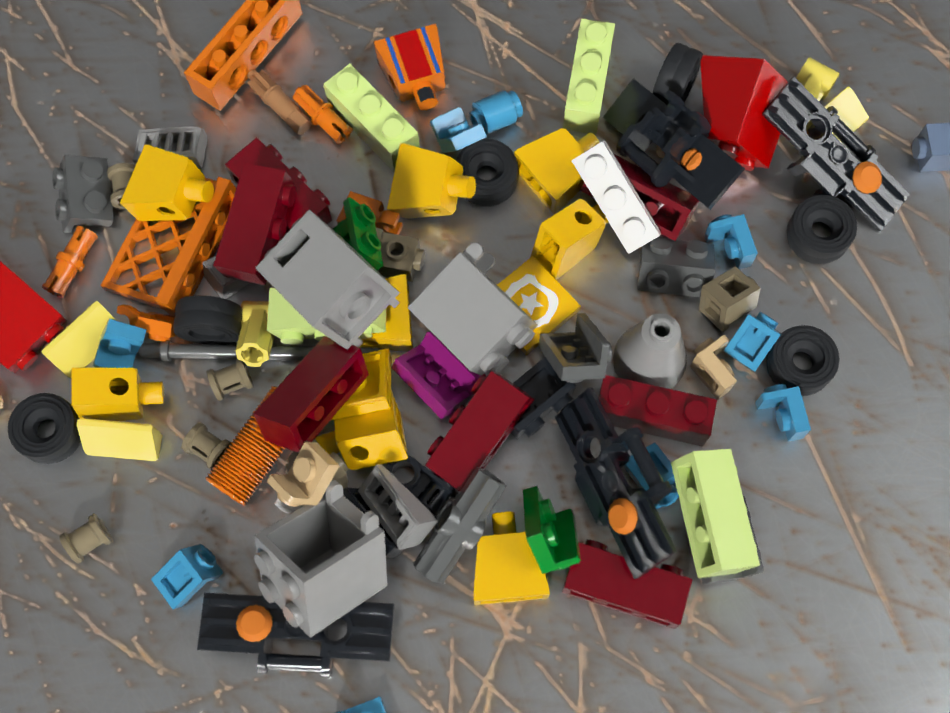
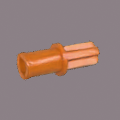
M303 85L295 90L293 100L311 117V123L315 126L319 125L336 144L346 141L337 129L348 138L353 128L333 111V105L329 102L325 103L308 85Z

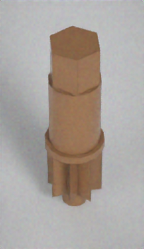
M253 69L248 73L247 76L250 79L248 82L249 87L296 134L303 135L310 129L312 125L311 119L283 92L280 85H277L263 70L258 73Z

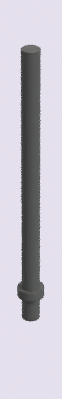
M171 340L161 341V343H143L139 349V355L141 358H161L162 362H171L172 358L237 359V345L173 344ZM272 346L269 360L302 361L315 346ZM360 347L362 354L382 350V348Z

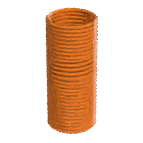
M276 386L271 387L269 392L266 393L267 395L264 396V399H262V402H260V405L272 394V392L277 388ZM255 411L252 412V416H249L250 419L247 420V423H244V427H241L240 433H237L238 436H235L233 442H230L231 445H228V448L221 455L222 457L219 458L217 464H214L215 467H212L208 476L205 477L210 484L241 505H246V502H249L248 499H251L255 490L258 489L257 486H260L262 480H265L264 477H267L266 474L269 473L273 464H276L275 461H278V458L281 457L280 454L283 453V450H286V448L265 441L253 415Z

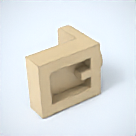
M725 335L716 341L710 337L694 350L696 356L690 365L691 369L717 400L729 393L737 382L731 366L725 360L717 358V355L724 350L729 342Z
M305 442L288 474H271L267 482L277 492L279 500L289 506H317L340 465L316 442Z

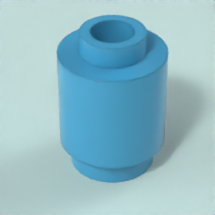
M502 90L473 102L472 111L469 112L472 125L482 124L486 135L516 123L517 118L523 116L522 104L513 90L509 92Z

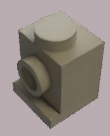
M376 228L377 236L382 246L380 250L384 265L377 271L383 277L388 278L406 274L407 281L413 282L415 271L422 270L425 258V250L420 249L419 239L386 233L383 229ZM391 251L399 252L402 254L396 256L391 254Z
M735 266L702 286L699 311L724 332L729 329V324L757 308L761 288L753 278L746 276Z

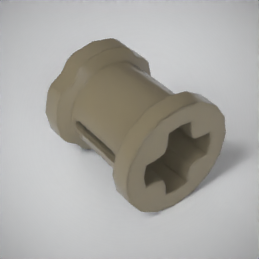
M119 163L108 168L107 176L112 180L113 194L110 196L113 207L126 209L120 204V201L136 165Z
M236 359L235 364L217 371L213 369L206 371L209 383L218 401L223 400L228 393L244 387L247 389L254 387L245 362Z
M200 422L193 426L185 436L181 449L187 454L193 453L207 462V468L212 470V467H215L214 464H217V461H219V458L222 457L221 455L224 454L226 448L231 443L227 439L220 440L208 432L206 425Z
M94 513L88 517V522L71 533L64 532L59 536L65 551L77 564L85 560L84 556L103 543L109 545L113 542L109 530Z

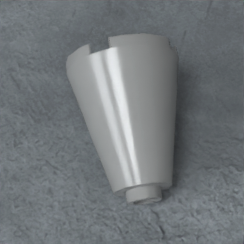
M659 313L646 318L627 330L619 338L614 349L613 360L617 376L668 389L674 388L683 377L687 366L686 350L678 322L667 314Z

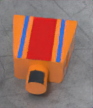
M436 23L374 41L378 65L398 99L403 102L416 99L420 110H429L438 104L435 92L442 91L445 88L444 67Z

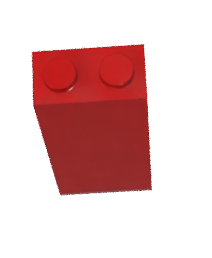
M0 261V363L11 372L16 373L19 369L25 371L37 360L39 355L36 352L46 342L49 344L65 329L63 325L67 320Z

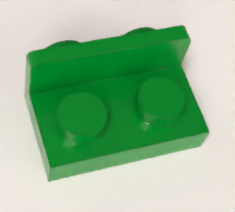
M348 197L343 201L346 219L339 222L332 229L372 267L379 270L384 265L380 250L382 246L375 227V215L367 205L359 204Z
M538 486L524 489L523 503L526 539L542 574L554 570H562L579 563L580 552L575 516L572 509L555 513L551 500L549 498L543 500Z

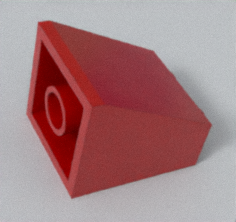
M702 55L700 65L704 117L712 127L708 139L744 167L745 170L753 171L754 167L769 168L780 132L762 113L788 81L765 59Z

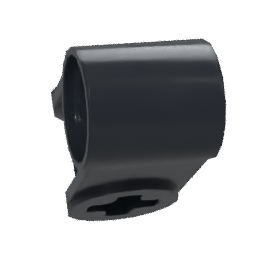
M409 455L408 459L388 463L386 467L392 475H394L398 468L403 466L409 467L415 472L410 482L402 484L435 518H437L443 506L450 499H456L459 494L448 482L437 474L432 473Z

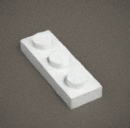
M605 140L572 160V163L628 254L661 235V231Z

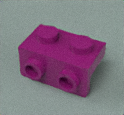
M431 331L426 333L420 345L396 358L391 367L441 420L471 400L474 395L471 389L481 376L470 371Z

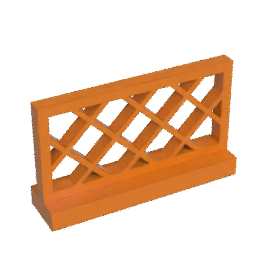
M218 177L217 180L205 178V181L212 182L214 186L213 198L208 203L201 202L197 205L195 204L189 217L194 216L195 223L190 231L182 235L179 233L177 224L185 220L160 221L151 226L150 221H138L135 219L101 287L106 291L163 309L169 315L175 316L178 300L194 296L204 276L203 262L214 256L220 244L236 191L232 181L222 177ZM171 227L175 238L157 245L154 235ZM149 238L152 249L135 256L133 250L136 244ZM178 247L180 252L176 260L165 266L161 254ZM155 258L159 269L142 276L138 265ZM133 269L136 280L123 286L116 284L122 272ZM162 278L164 283L157 297L148 295L145 285Z

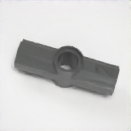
M476 466L456 499L448 501L436 518L438 522L434 526L433 534L413 563L415 569L429 580L443 584L465 549H472L480 540L486 525L485 519L507 487L505 483L486 469Z

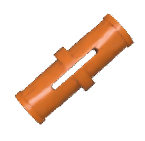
M76 226L75 232L64 251H59L56 255L57 263L46 282L42 285L44 290L53 295L57 293L56 296L59 298H64L65 292L76 273L82 272L84 269L83 261L94 242L98 239V236L91 230L86 228L84 232L83 226Z

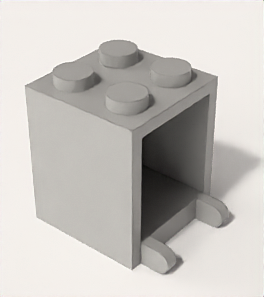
M308 210L302 218L292 225L291 230L275 247L266 253L264 259L256 267L260 274L312 327L347 350L352 344L359 347L363 343L359 337L389 304L396 308L400 303L396 299L400 292L311 210Z
M472 243L463 253L459 252L407 308L470 371L488 376L491 371L500 373L509 363L507 357L516 347L522 349L532 340L535 335L533 330L538 324L486 275L495 265V258L490 253H484V249L480 244Z
M336 480L330 482L317 506L304 505L254 535L257 550L254 560L260 570L261 581L258 585L262 595L269 603L275 602L283 610L287 621L295 628L299 626L310 638L387 587L385 533L379 527V517L373 511H367L364 514L346 499L343 494V486Z

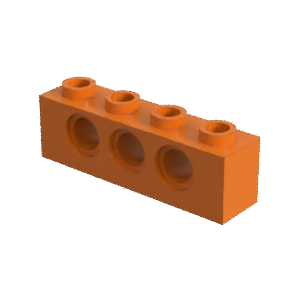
M246 0L184 71L194 95L221 111L248 79V73L253 69L256 70L302 15L299 0Z

